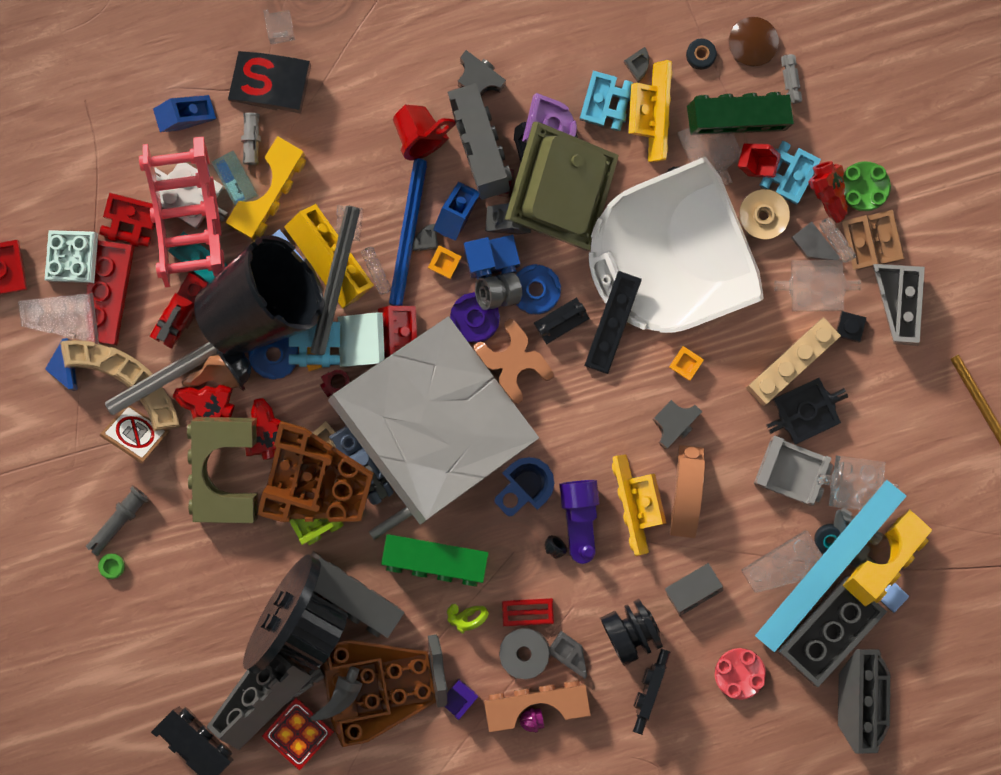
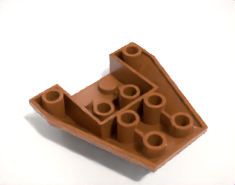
M348 640L338 642L330 657L323 663L322 671L328 702L332 698L338 677H346L350 666L359 669L356 680L362 683V687L358 696L344 711L331 717V722L342 747L367 743L436 703L428 652Z

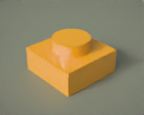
M439 245L428 269L451 280L462 256Z
M682 346L668 368L690 381L704 359Z

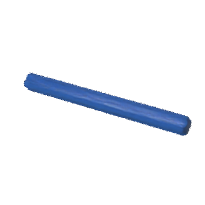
M414 159L389 299V304L392 306L403 305L427 168V161L424 159Z

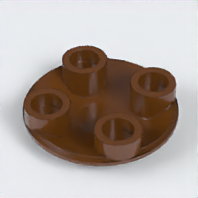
M748 17L739 21L733 27L729 36V48L735 61L747 66H761L770 62L779 46V38L774 26L767 20L759 17Z

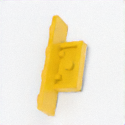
M669 60L653 64L652 85L642 83L631 84L629 134L649 137L648 162L664 161L667 158L672 61Z
M627 455L614 456L612 470L617 477L619 485V499L623 502L625 511L623 518L630 533V548L634 551L635 556L647 554L649 550L644 528L666 523L655 474H650L632 479Z

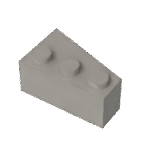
M873 264L893 344L919 346L925 267Z

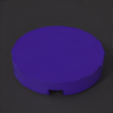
M475 292L465 294L456 300L451 309L450 319L468 342L477 343L486 341L495 334L499 327L500 314L498 307L483 310L476 300Z

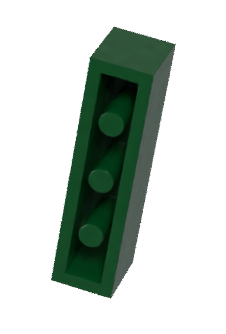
M770 92L766 96H757V93H747L742 95V97H734L733 94H723L718 96V98H710L709 95H699L694 97L687 105L690 135L786 131L794 124L790 95H781V92Z

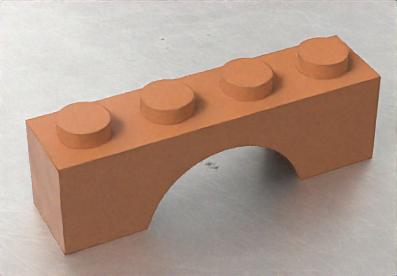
M579 680L564 682L565 687L555 688L554 684L539 686V691L529 693V688L514 690V695L504 697V692L488 695L489 699L484 700L489 732L515 728L516 720L520 713L528 706L537 703H544L555 707L565 720L591 716L586 685L580 684Z

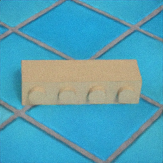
M823 317L752 381L746 389L762 406L766 405L841 335Z

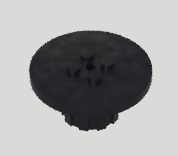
M309 554L305 555L281 581L262 612L250 637L243 659L244 669L253 674L260 673L271 663L279 651L313 670L319 669L330 657L345 629L348 614L313 594L320 574V560Z

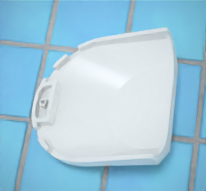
M706 156L625 190L607 205V208L596 221L591 235V252H589V266L594 284L604 302L607 303L618 270L642 278L627 320L628 323L643 330L660 331V333L683 331L764 299L758 266L723 181Z

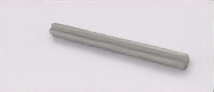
M208 342L106 401L105 406L111 415L116 414L204 363L210 356L217 355L219 350Z

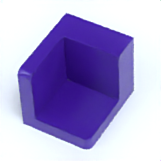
M458 679L447 692V704L444 707L459 720L478 698V694Z

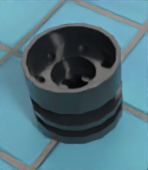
M640 599L633 601L637 610L635 614H633L628 604L624 606L627 618L623 620L616 611L600 618L623 666L639 659L636 647L640 645L647 654H650L651 650L647 643L650 640L657 650L663 647L659 628L651 612L642 604Z

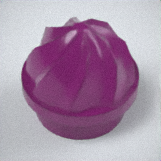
M530 707L522 713L519 722L523 729L537 733L538 729L544 728L540 708L533 709V707Z

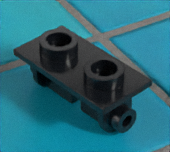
M576 297L534 322V325L547 345L590 318L586 313L585 307Z

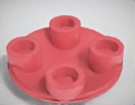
M743 648L732 649L724 653L716 664V683L719 689L730 698L739 700L751 698L761 690L765 683V666L760 657L751 650Z

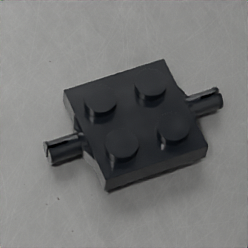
M820 377L774 398L773 401L778 410L779 419L766 424V427L768 429L777 425L768 430L770 434L784 428L789 433L794 445L840 424L841 421L836 413L835 403L848 398V394L837 397L846 392L844 388L830 394L824 388Z
M660 649L657 662L652 664L651 669H645L642 682L645 684L643 692H638L633 706L637 709V720L633 732L643 735L647 720L649 721L665 669L667 668L666 664L671 652L665 649Z

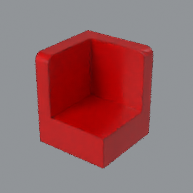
M744 143L738 167L749 177L774 178L781 154L769 144Z

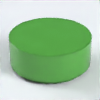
M106 554L99 561V572L107 579H116L123 574L125 562L118 554Z

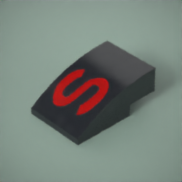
M238 51L228 101L301 114L311 63L307 60L273 54Z

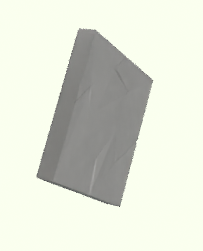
M449 316L335 392L328 399L329 403L420 525L539 439L533 428Z

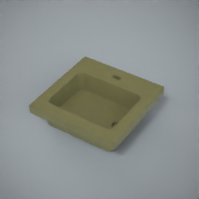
M533 122L505 220L580 249L591 251L592 231L597 219L602 215L619 155L540 122Z

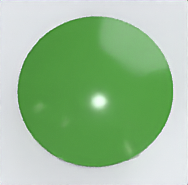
M864 161L849 166L844 172V196L846 203L850 207L859 211H871L885 203L890 194L891 183L884 167L873 162Z

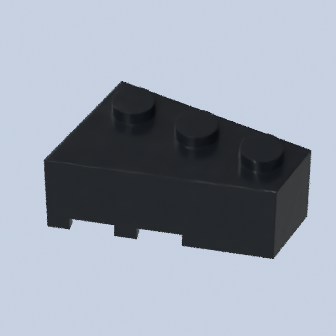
M179 706L173 709L151 731L156 737L160 735L169 744L168 748L173 753L177 752L198 775H220L234 760L230 757L233 754L231 750L223 743L218 745L212 739L214 734L205 725L200 727L194 721L196 716L187 707L182 709Z

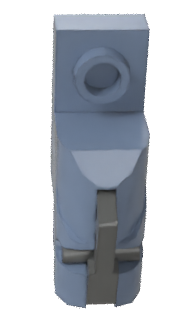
M347 426L329 436L331 443L336 449L374 473L368 494V500L372 505L382 502L383 498L386 496L390 497L394 493L389 482Z

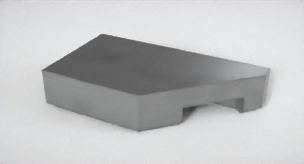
M813 222L791 237L806 258L832 261L840 259V256Z
M560 631L550 646V655L586 679L587 672L582 645Z

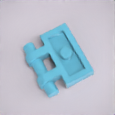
M593 71L579 120L603 127L607 117L613 120L611 129L621 131L622 124L627 119L626 109L628 102L631 100V84L634 83L624 80L622 89L615 87L617 77ZM612 96L619 98L616 110L609 108Z
M782 141L779 148H776L781 154L777 172L782 162L789 164L784 176L776 172L774 178L763 177L759 186L769 189L771 183L775 182L779 184L776 192L784 199L797 205L809 184L808 181L814 174L813 167L818 165L821 159L800 148L792 156L787 153L791 145Z
M341 322L332 323L324 355L307 354V347L312 346L317 324L309 330L290 336L289 347H299V354H289V364H297L299 367H307V365H322V367L340 365V355H330V347H340Z

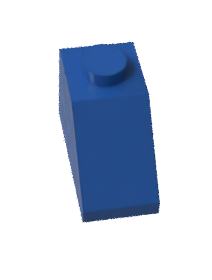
M209 95L170 98L153 108L160 132L180 131L216 119Z
M458 181L443 205L433 230L456 241L480 196L479 192Z

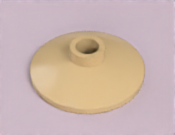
M761 189L750 193L744 199L739 210V218L742 227L749 235L757 239L767 240L777 237L785 230L790 219V211L786 200L780 194L772 190ZM760 212H766L768 218L761 220L759 218Z

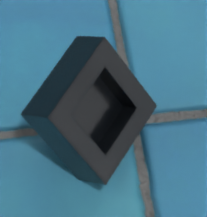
M842 311L836 329L841 335L839 338L858 343L861 342L867 317Z

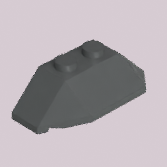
M856 649L839 673L838 726L854 753L857 754L878 753L879 745L884 740L890 727L891 675L881 657L879 649Z

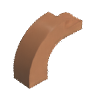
M679 445L675 496L670 523L671 536L696 537L705 469L704 448Z

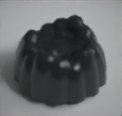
M551 535L547 537L544 544L546 553L550 554L554 559L564 556L567 552L565 543L556 536Z

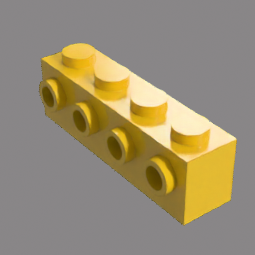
M314 204L297 213L284 228L324 284L327 285L339 235L319 207ZM351 252L338 299L342 309L358 301L374 286Z

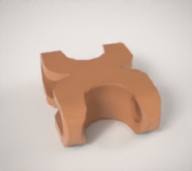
M509 318L504 324L505 331L511 340L507 350L500 353L493 352L483 342H477L473 347L488 370H502L499 384L512 402L518 405L523 399V394L516 382L521 372L526 370L534 371L545 381L554 378V374L540 353L536 351L525 352L528 346V337L519 325Z

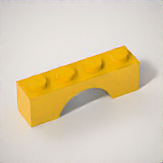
M277 136L264 157L272 170V183L269 190L264 196L255 201H238L225 223L253 241L257 236L261 237L268 226L265 224L270 215L274 216L281 203L278 202L283 193L286 195L293 185L291 179L295 172L300 173L306 163L304 151Z
M909 509L899 516L885 533L891 550L888 563L875 564L866 561L856 568L843 586L865 607L873 601L878 603L887 594L884 589L888 584L892 586L900 578V569L902 567L904 569L913 562L915 559L913 553L916 550L920 551L928 543L929 540L926 537L932 529Z

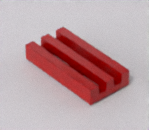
M553 598L502 601L503 627L554 624ZM548 604V609L507 611V606ZM548 614V619L508 621V616Z

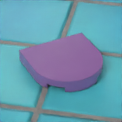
M536 93L533 95L522 142L527 143L533 122H540L575 137L577 123L569 112V108L565 104Z

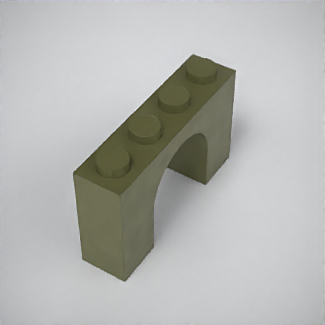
M194 418L187 427V437L191 439V449L188 450V464L192 465V474H189L188 488L192 490V499L189 500L188 510L189 514L193 516V522L254 523L258 519V493H229L219 489L212 483L208 475L207 463L211 453L218 448L253 447L257 444V418Z

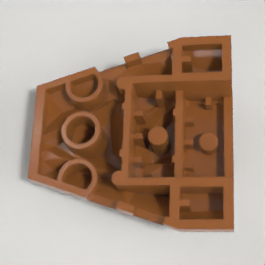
M281 421L274 444L276 450L268 483L262 492L257 515L279 522H290L291 519H305V522H313L314 519H328L329 522L361 521L374 473L308 429Z

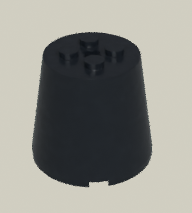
M273 235L259 237L197 294L194 304L197 323L206 339L222 353L230 356H239L309 330L318 323V317L324 310V297L320 281L307 258L302 260L294 251L296 247L290 242Z

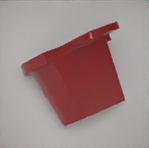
M405 104L393 117L394 125L402 143L401 153L409 161L421 159L435 152L449 139L446 133L456 125L454 119L442 118L436 122L425 106Z

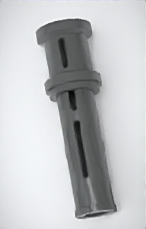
M131 486V492L122 502L116 504L115 513L92 540L86 544V548L88 550L91 549L94 555L99 556L100 552L127 520L131 521L136 517L135 513L144 502H149L150 499L137 487Z

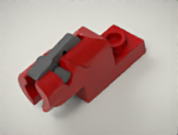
M189 272L179 291L174 293L149 337L158 342L160 340L163 341L165 346L172 349L184 329H188L195 317L194 304L196 296L208 282Z

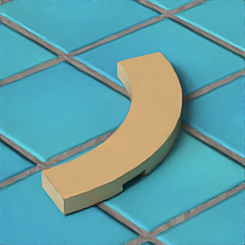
M72 340L60 343L65 368L79 367L97 370L116 378L128 388L153 375L138 360L116 348L106 347L90 341ZM162 387L140 399L148 413L153 431L173 429L180 426L174 405Z

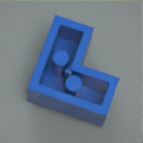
M513 235L492 240L486 237L464 243V251L471 278H477L478 280L481 277L491 276L492 273L501 272V274L514 273L516 268L520 267Z

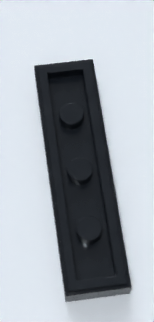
M618 270L584 366L606 374L609 373L642 278Z

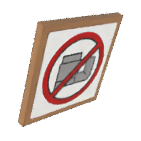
M128 406L117 414L100 433V437L138 462L143 463L169 431L167 429L153 431L150 418L132 406Z

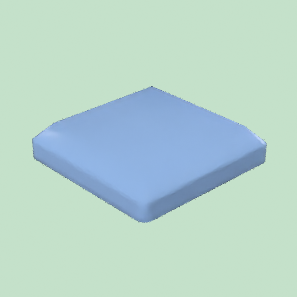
M894 583L892 586L888 585L884 589L887 594L881 601L892 612H896L909 598V595Z

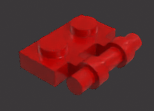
M109 193L103 217L112 220L111 227L101 225L99 235L106 236L108 240L117 241L118 239L130 242V245L139 247V245L149 247L151 237L143 236L142 231L143 228L154 229L155 223H152L150 208H153V204ZM121 223L133 225V232L120 230Z

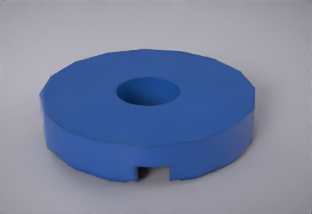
M532 264L523 267L516 273L522 287L521 301L519 304H516L520 310L528 314L540 315L549 312L556 306L560 298L561 285L558 276L552 269L543 265ZM532 283L542 285L543 293L540 296H532L529 293V286Z
M289 337L248 352L254 371L263 378L272 380L281 379L291 374L297 364H289V354H299L298 347H289ZM275 347L280 350L281 356L277 361L268 360L267 351L270 348Z

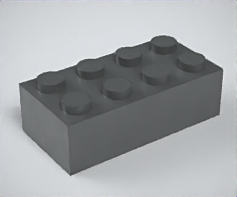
M845 576L777 650L783 658L816 687H819L887 613L879 603L873 601L865 607L843 586L850 576Z

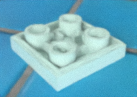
M49 230L45 281L94 283L98 233Z
M383 313L338 316V322H341L340 367L375 365L385 359Z

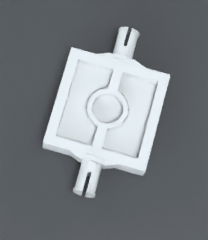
M178 163L168 175L156 167L154 168L155 173L158 174L156 175L157 181L195 176V173H198V170L188 163ZM214 180L216 196L218 197L224 186ZM197 186L159 191L162 208L164 209L200 204V201H204L202 189L197 188ZM218 207L220 220L223 221L225 219L223 216L226 217L228 212ZM198 214L178 218L197 229L206 216Z

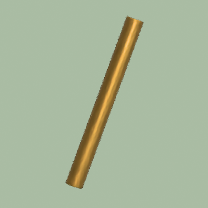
M960 355L952 357L950 359L1001 446V426Z

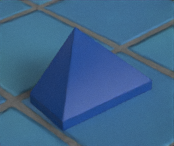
M64 338V339L61 340V342H62V341H72V340H70V339H68V338ZM59 344L45 370L66 388L76 391L78 387L75 367L65 368L61 344Z

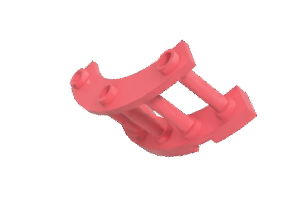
M204 136L193 138L194 148L190 149V152L151 157L148 144H144L143 155L139 156L140 169L146 173L153 208H150L151 221L156 223L160 263H156V272L158 278L163 279L165 288L170 287V274L208 269V271H213L215 277L225 268L224 250H221L220 247L222 231L214 179L209 174L208 164H210ZM191 162L197 166L198 173H195V176L157 181L154 169L156 166ZM192 186L202 189L204 201H200V204L162 209L159 191ZM198 214L206 216L208 230H204V233L166 237L164 219ZM199 243H206V245L210 246V256H207L206 259L169 264L168 248Z

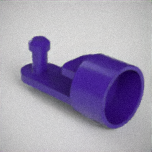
M597 480L559 483L561 508L566 509L570 556L577 563H588L595 556L593 520L597 518L596 505H599Z

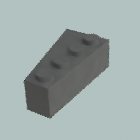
M477 83L448 91L456 127L481 200L509 192L508 181L513 180L509 166L503 165L502 161L506 160L501 145L497 146L496 141L499 140L495 126L490 125L489 121L492 120L488 106L484 107Z
M313 551L311 556L320 560L321 563L320 574L313 594L316 596L320 594L326 598L325 601L345 610L348 614L347 618L358 624L362 621L368 625L366 630L379 638L382 634L388 638L405 612L374 590L368 589L366 585L356 578L348 576L333 563H328L321 555Z
M279 651L271 663L260 673L253 674L248 670L245 672L207 725V728L218 739L240 750L312 676L290 657L285 656Z

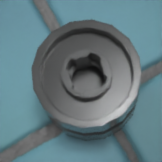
M509 272L495 277L479 278L475 284L476 300L483 310L519 304L522 298V287L518 276L515 273Z

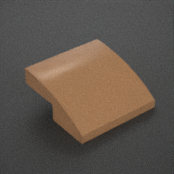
M894 210L842 221L853 270L873 267V264H886L905 259Z

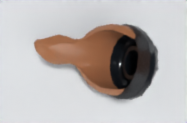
M217 351V355L210 356L207 359L203 368L199 371L191 372L182 381V385L195 388L206 381H213L230 388L239 387L244 391L246 390L244 384L248 381L251 374V363L245 354L230 356Z

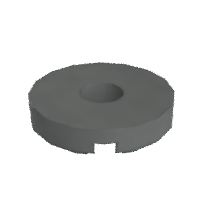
M521 628L512 631L504 638L500 645L499 657L502 666L508 674L515 678L526 680L538 676L546 669L551 651L548 641L541 633L530 628ZM523 646L531 650V658L528 661L522 660L519 657V649Z

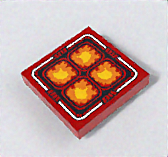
M296 697L262 737L298 770H301L335 731L323 720L311 721L310 718L315 713Z

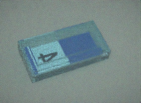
M234 151L211 162L235 206L238 201L246 202L258 196Z

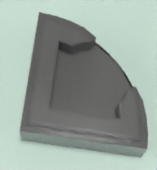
M645 47L624 60L625 65L637 83L643 79L649 66V55Z
M435 224L426 226L417 234L413 242V251L437 250V232L433 230Z

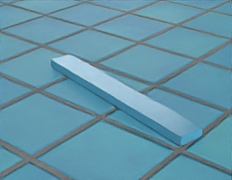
M886 480L755 636L775 652L906 498V495Z

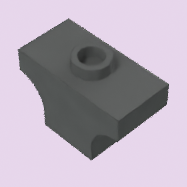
M465 50L460 57V63L465 70L458 80V86L462 88L477 83L481 96L491 90L500 93L506 86V80L493 71L495 67L485 59L480 61Z
M509 203L487 206L486 232L515 235L531 233V229L505 220Z
M672 400L669 401L652 419L662 432L658 443L664 449H667L678 437L683 440L693 429L690 424L702 411L696 405L691 408H681Z

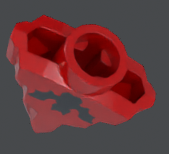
M832 161L820 163L813 167L815 175L808 182L810 188L815 191L817 199L822 201L827 215L836 223H840L845 219V215L848 214L844 196L843 166L839 164L833 165Z
M219 385L216 388L205 386L200 390L191 387L176 388L172 396L181 407L191 411L193 419L196 417L231 418L235 408L234 404L229 403L233 388Z
M264 398L255 399L251 417L257 418V444L253 447H245L246 456L262 455L263 460L273 459L276 450L274 444L281 420L275 418L273 409Z

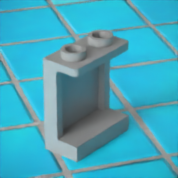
M774 435L770 439L754 484L812 506L815 501L819 503L823 495L824 488L821 487L823 479L829 478L833 468V464H830L831 457L804 449Z

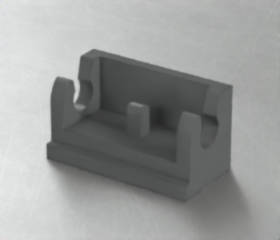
M707 563L666 587L665 591L678 615L681 616L722 592L723 586L710 564Z

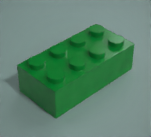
M387 534L381 565H386V571L402 573L403 569L412 570L411 575L426 578L428 573L437 575V580L452 582L453 578L463 579V585L477 587L478 582L483 583L489 552Z

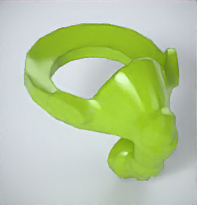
M451 604L447 609L448 622L452 626L457 627V630L462 634L465 631L482 625L489 615L487 608L484 606H472L458 615H455L459 611L457 604ZM475 611H481L476 619L468 622V616L475 614Z

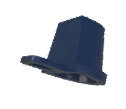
M532 457L518 459L502 472L510 484L495 497L494 501L510 517L518 512L527 502L538 510L553 493L555 484L553 473L549 466L540 459ZM507 493H514L518 498V503L513 508H507L503 504V497Z

